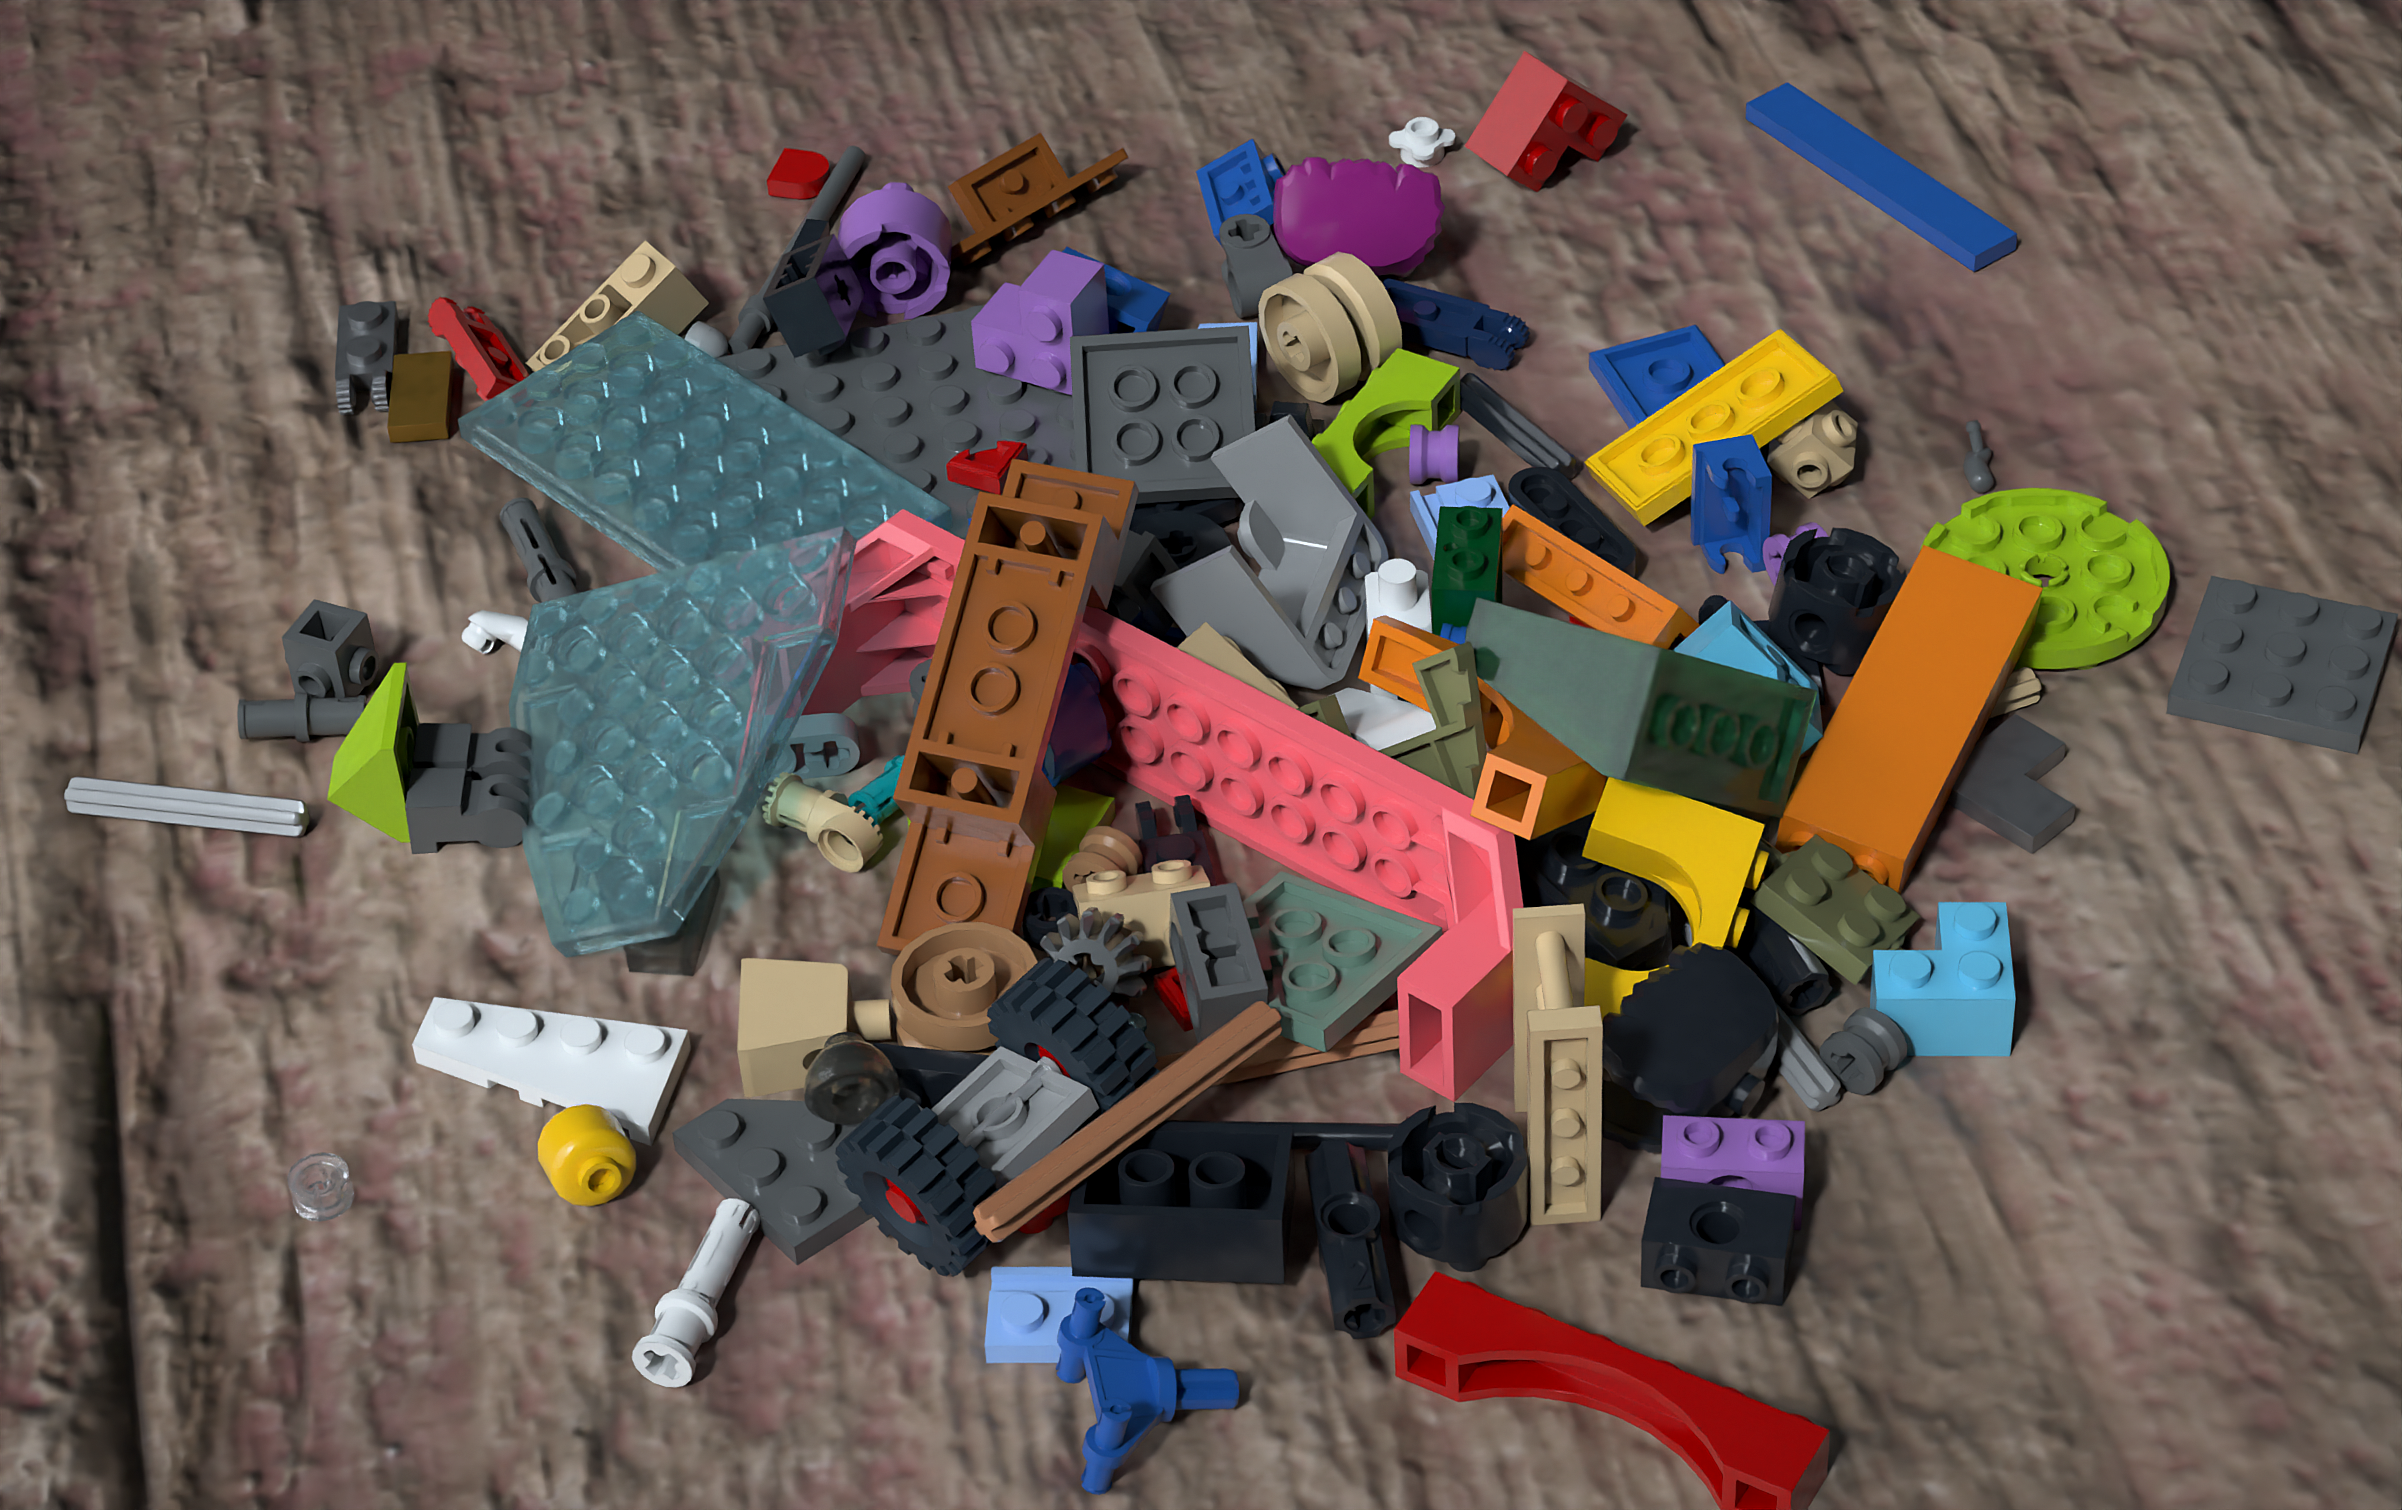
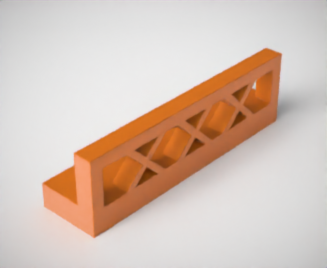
M1514 504L1511 505L1504 515L1503 574L1652 668L1657 665L1676 637L1684 641L1701 626L1675 603Z

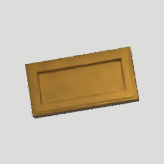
M451 350L394 355L387 423L390 443L449 438L454 378V361Z

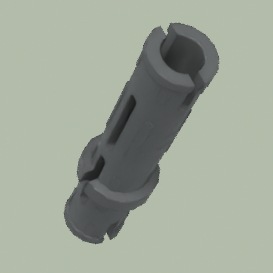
M528 498L512 499L501 509L500 520L503 522V527L508 531L517 555L528 573L527 587L533 598L543 604L554 629L559 632L574 631L582 626L588 616L586 606L575 588L577 584L576 575L570 564L560 558L553 540L539 517L538 510L535 509L537 507L534 502ZM540 558L543 559V561H544V563H545V565H546V567H547L546 570H544V567H543L542 563L540 562ZM550 579L554 581V585L550 583Z

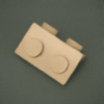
M1169 860L1152 866L1151 873L1126 876L1125 872L1119 870L1101 871L1089 875L1086 878L1087 883L1072 886L1079 920H1081L1082 913L1089 907L1098 908L1104 924L1115 913L1123 914L1125 919L1120 933L1126 938L1136 931L1144 933V940L1133 949V953L1151 958L1152 965L1149 969L1175 965L1169 945L1170 893L1210 887V881L1201 865L1191 866V862L1187 860ZM1090 953L1084 957L1085 965L1094 966L1096 975L1099 977L1104 972L1103 965L1093 964Z

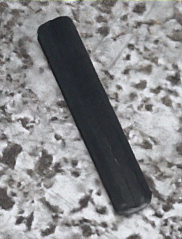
M1467 373L1460 379L1461 409L1531 467L1552 468L1562 473L1567 479L1572 480L1577 472L1574 468L1577 460L1573 454L1475 374Z

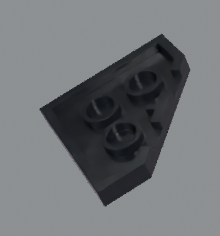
M1628 759L1609 768L1605 782L1606 785L1609 774L1613 771L1658 787ZM1596 811L1532 840L1514 834L1522 894L1536 907L1584 904L1585 953L1592 960L1622 970H1629L1662 951L1667 935V914H1665L1667 890L1648 879L1582 857Z

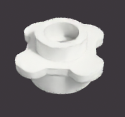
M1427 117L1413 118L1406 124L1403 130L1394 131L1389 135L1390 146L1400 148L1401 159L1406 164H1412L1416 167H1430L1438 164L1444 158V146H1451L1455 143V132L1453 130L1442 129L1436 121Z

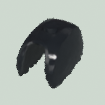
M1698 942L1691 948L1679 945L1671 951L1667 960L1668 967H1660L1658 970L1649 972L1648 979L1633 985L1632 994L1622 999L1620 1014L1609 1012L1603 1017L1602 1066L1609 1072L1611 1080H1602V1135L1604 1138L1619 1142L1630 1150H1645L1648 1153L1662 1152L1663 1115L1728 1118L1735 1112L1744 1117L1758 1102L1765 1086V1082L1762 1080L1770 1069L1776 1052L1779 1013L1769 988L1756 973L1736 955L1720 946L1714 947Z

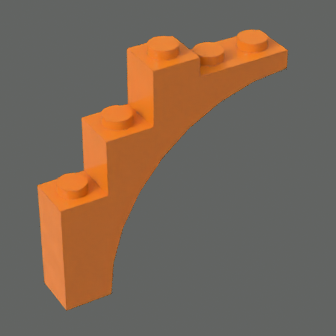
M1387 615L1374 618L1358 679L1395 694L1431 713L1412 663L1460 644ZM1474 650L1487 755L1470 816L1532 840L1595 812L1603 793L1615 748L1582 736L1589 712L1558 700L1564 677L1509 655L1496 659Z

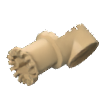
M788 772L780 773L779 778L776 777L773 780L775 787L769 786L768 791L773 794L772 797L766 795L764 801L769 803L762 806V810L765 811L763 814V818L766 819L765 822L779 827L788 825L807 833L809 840L817 844L823 856L842 871L858 872L883 845V841H881L883 839L882 833L877 835L880 827L878 825L874 827L871 825L874 821L871 816L867 820L863 817L866 814L865 811L861 810L859 813H856L857 807H849L845 794L830 789L823 792L804 784L801 776Z

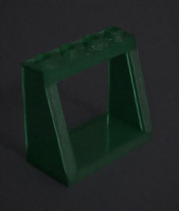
M1481 598L1476 599L1473 614L1466 629L1465 643L1470 641L1473 647L1477 676L1601 774L1638 785L1774 817H1783L1817 690Z

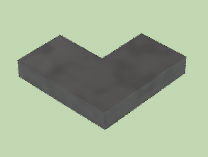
M2014 714L1976 743L1946 803L2033 854L2074 822L2075 804L2036 782L2064 760L2065 742Z

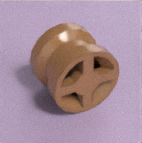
M1096 826L1088 830L1079 844V853L1072 855L1062 870V879L1067 890L1073 893L1072 886L1087 883L1086 878L1097 872L1119 870L1125 872L1126 876H1133L1137 874L1143 864V855L1138 845L1122 831L1109 826Z

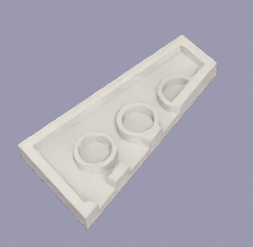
M439 997L433 998L412 1044L416 1063L486 1088H491L499 1083L519 1091L520 1100L544 1108L548 1101L566 1108L581 1104L601 1106L615 1115L623 1128L629 1129L630 1139L652 1146L691 1050L688 1030Z

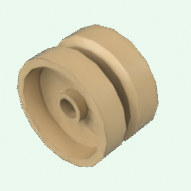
M1336 252L1306 268L1303 274L1296 273L1267 288L1262 293L1258 305L1259 325L1266 348L1277 369L1291 387L1308 400L1324 403L1356 386L1358 380H1367L1371 372L1376 367H1381L1397 348L1402 349L1401 325L1396 308L1387 290L1370 267L1352 254Z

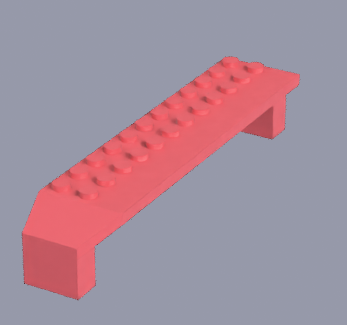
M902 509L820 565L746 623L743 628L757 719L763 720L821 713L841 714L864 696L911 692L909 684L911 672L918 664L933 657L965 540ZM1086 606L1071 664L1084 663L1098 677L1100 682L1098 698L1106 718L1107 731L1112 740V746L1106 754L1092 762V764L1171 806L1175 805L1174 798L1176 796L1189 794L1196 819L1312 881L1442 928L1443 935L1397 977L1400 1073L1455 1102L1514 1044L1513 909L1524 908L1515 835L1470 816L1474 803L1473 799L1099 608Z

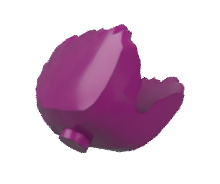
M1305 157L1301 164L1291 165L1286 175L1276 180L1273 213L1274 232L1278 244L1285 255L1299 265L1310 267L1336 252L1354 255L1368 265L1376 276L1392 274L1406 277L1410 276L1415 268L1425 261L1426 254L1434 248V239L1442 232L1441 218L1446 207L1441 200V187L1438 176L1434 173L1423 172L1412 164L1399 163L1396 169H1394L1389 163L1384 161L1373 163L1368 158L1356 161L1343 158L1338 162H1331L1329 164L1326 159L1321 157Z

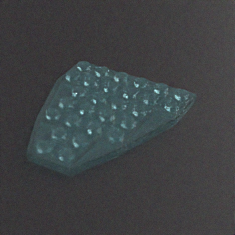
M844 526L532 605L508 705L511 728L522 730L531 736V749L519 754L530 763V774L519 778L529 787V798L520 802L528 812L527 827L521 829L523 848L551 944L566 958L675 935L752 814L838 642L857 540Z

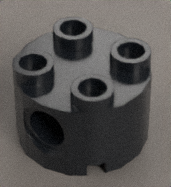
M1833 527L1830 537L1815 538L1817 529L1804 531L1789 541L1783 555L1768 610L1770 621L1767 632L1768 637L1778 647L1792 649L1803 657L1824 663L1825 667L1833 673L1840 675L1854 674L1907 577L1906 571L1904 570L1901 574L1897 569L1899 557L1890 547L1870 535L1848 528Z
M1454 1103V1112H1443L1440 1114H1436V1105L1418 1110L1400 1123L1388 1142L1389 1229L1393 1237L1402 1241L1417 1254L1448 1263L1453 1269L1460 1272L1480 1270L1487 1264L1489 1257L1499 1254L1514 1243L1527 1223V1152L1524 1149V1137L1517 1125L1499 1111L1475 1103Z

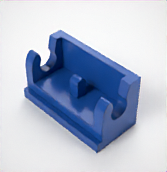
M1752 434L1693 444L1690 539L1694 546L1700 545L1708 565L1719 574L1725 573V557L1723 554L1727 552L1741 554L1743 556V563L1752 573L1766 571L1763 560V544L1770 537L1772 474Z

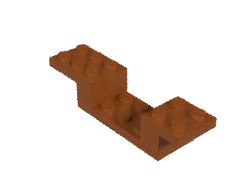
M1012 459L1002 495L979 491L893 796V800L909 818L911 823L876 944L882 953L899 956L907 944L924 932L951 923L984 922L1009 929L1017 936L1019 935L1057 791L1041 770L1085 608L1086 606L1104 610L1108 608L1139 494L1135 481Z

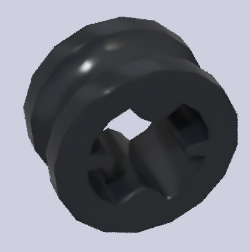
M1058 887L1040 888L1030 893L1022 920L1024 939L1030 946L1044 951L1040 942L1049 932L1059 933L1057 924L1059 919L1068 913L1079 919L1073 893ZM1049 917H1056V921L1046 920Z

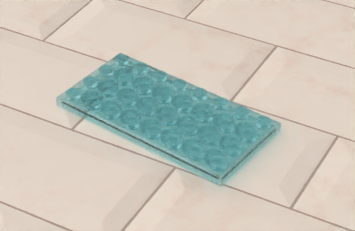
M636 311L628 317L621 319L618 323L585 343L578 345L562 357L532 373L524 380L458 419L461 438L742 628L820 565L902 509L946 531L953 527L950 507L640 311Z

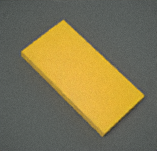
M1779 329L1590 456L1584 463L1592 478L1645 527L1691 495L1693 444L1752 434L1760 449L1844 391L1834 373L1784 331Z

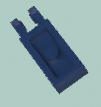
M1387 278L1383 282L1396 308L1403 340L1465 357L1468 354L1478 366L1487 369L1491 367L1494 371L1496 369L1501 371L1502 369L1506 370L1514 360L1516 353L1513 350L1521 349L1529 339V327L1526 326V322L1521 320V317L1517 318L1515 315L1510 316L1509 313L1491 309L1490 305L1393 279Z

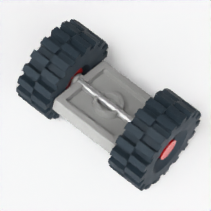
M1045 958L1035 964L988 1009L987 1017L991 1019L988 1023L989 1031L992 1035L999 1038L994 1043L997 1050L931 1110L926 1107L921 1111L917 1102L908 1097L903 1101L900 1096H892L836 1147L835 1154L840 1158L836 1161L838 1169L848 1176L844 1182L849 1191L860 1197L859 1206L866 1215L872 1214L880 1223L877 1227L887 1238L892 1235L898 1241V1248L907 1255L915 1254L918 1262L928 1270L934 1267L939 1275L946 1277L949 1274L954 1277L964 1270L992 1243L985 1235H980L974 1226L976 1223L973 1214L975 1207L1057 1148L1076 1129L1079 1131L1087 1119L1098 1118L1160 1072V1070L1154 1067L1158 1062L1154 1051L1143 1045L1148 1040L1141 1028H1133L1128 1021L1132 1017L1123 1005L1117 1008L1109 999L1111 993L1101 984L1097 987L1093 986L1090 983L1089 975L1078 968L1072 972L1068 962L1058 959L1054 963L1051 958Z

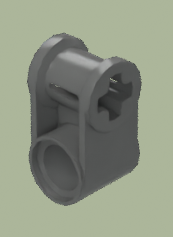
M1239 214L1228 218L1221 224L1219 235L1221 245L1226 253V259L1221 266L1222 279L1230 293L1238 318L1258 315V305L1263 291L1292 276L1293 273L1289 261L1282 255L1266 220L1257 215Z

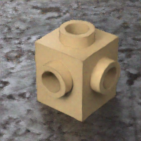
M1830 400L1770 441L1767 464L1771 466L1774 474L1782 482L1792 484L1804 496L1810 499L1827 486L1840 484L1852 471L1858 423Z

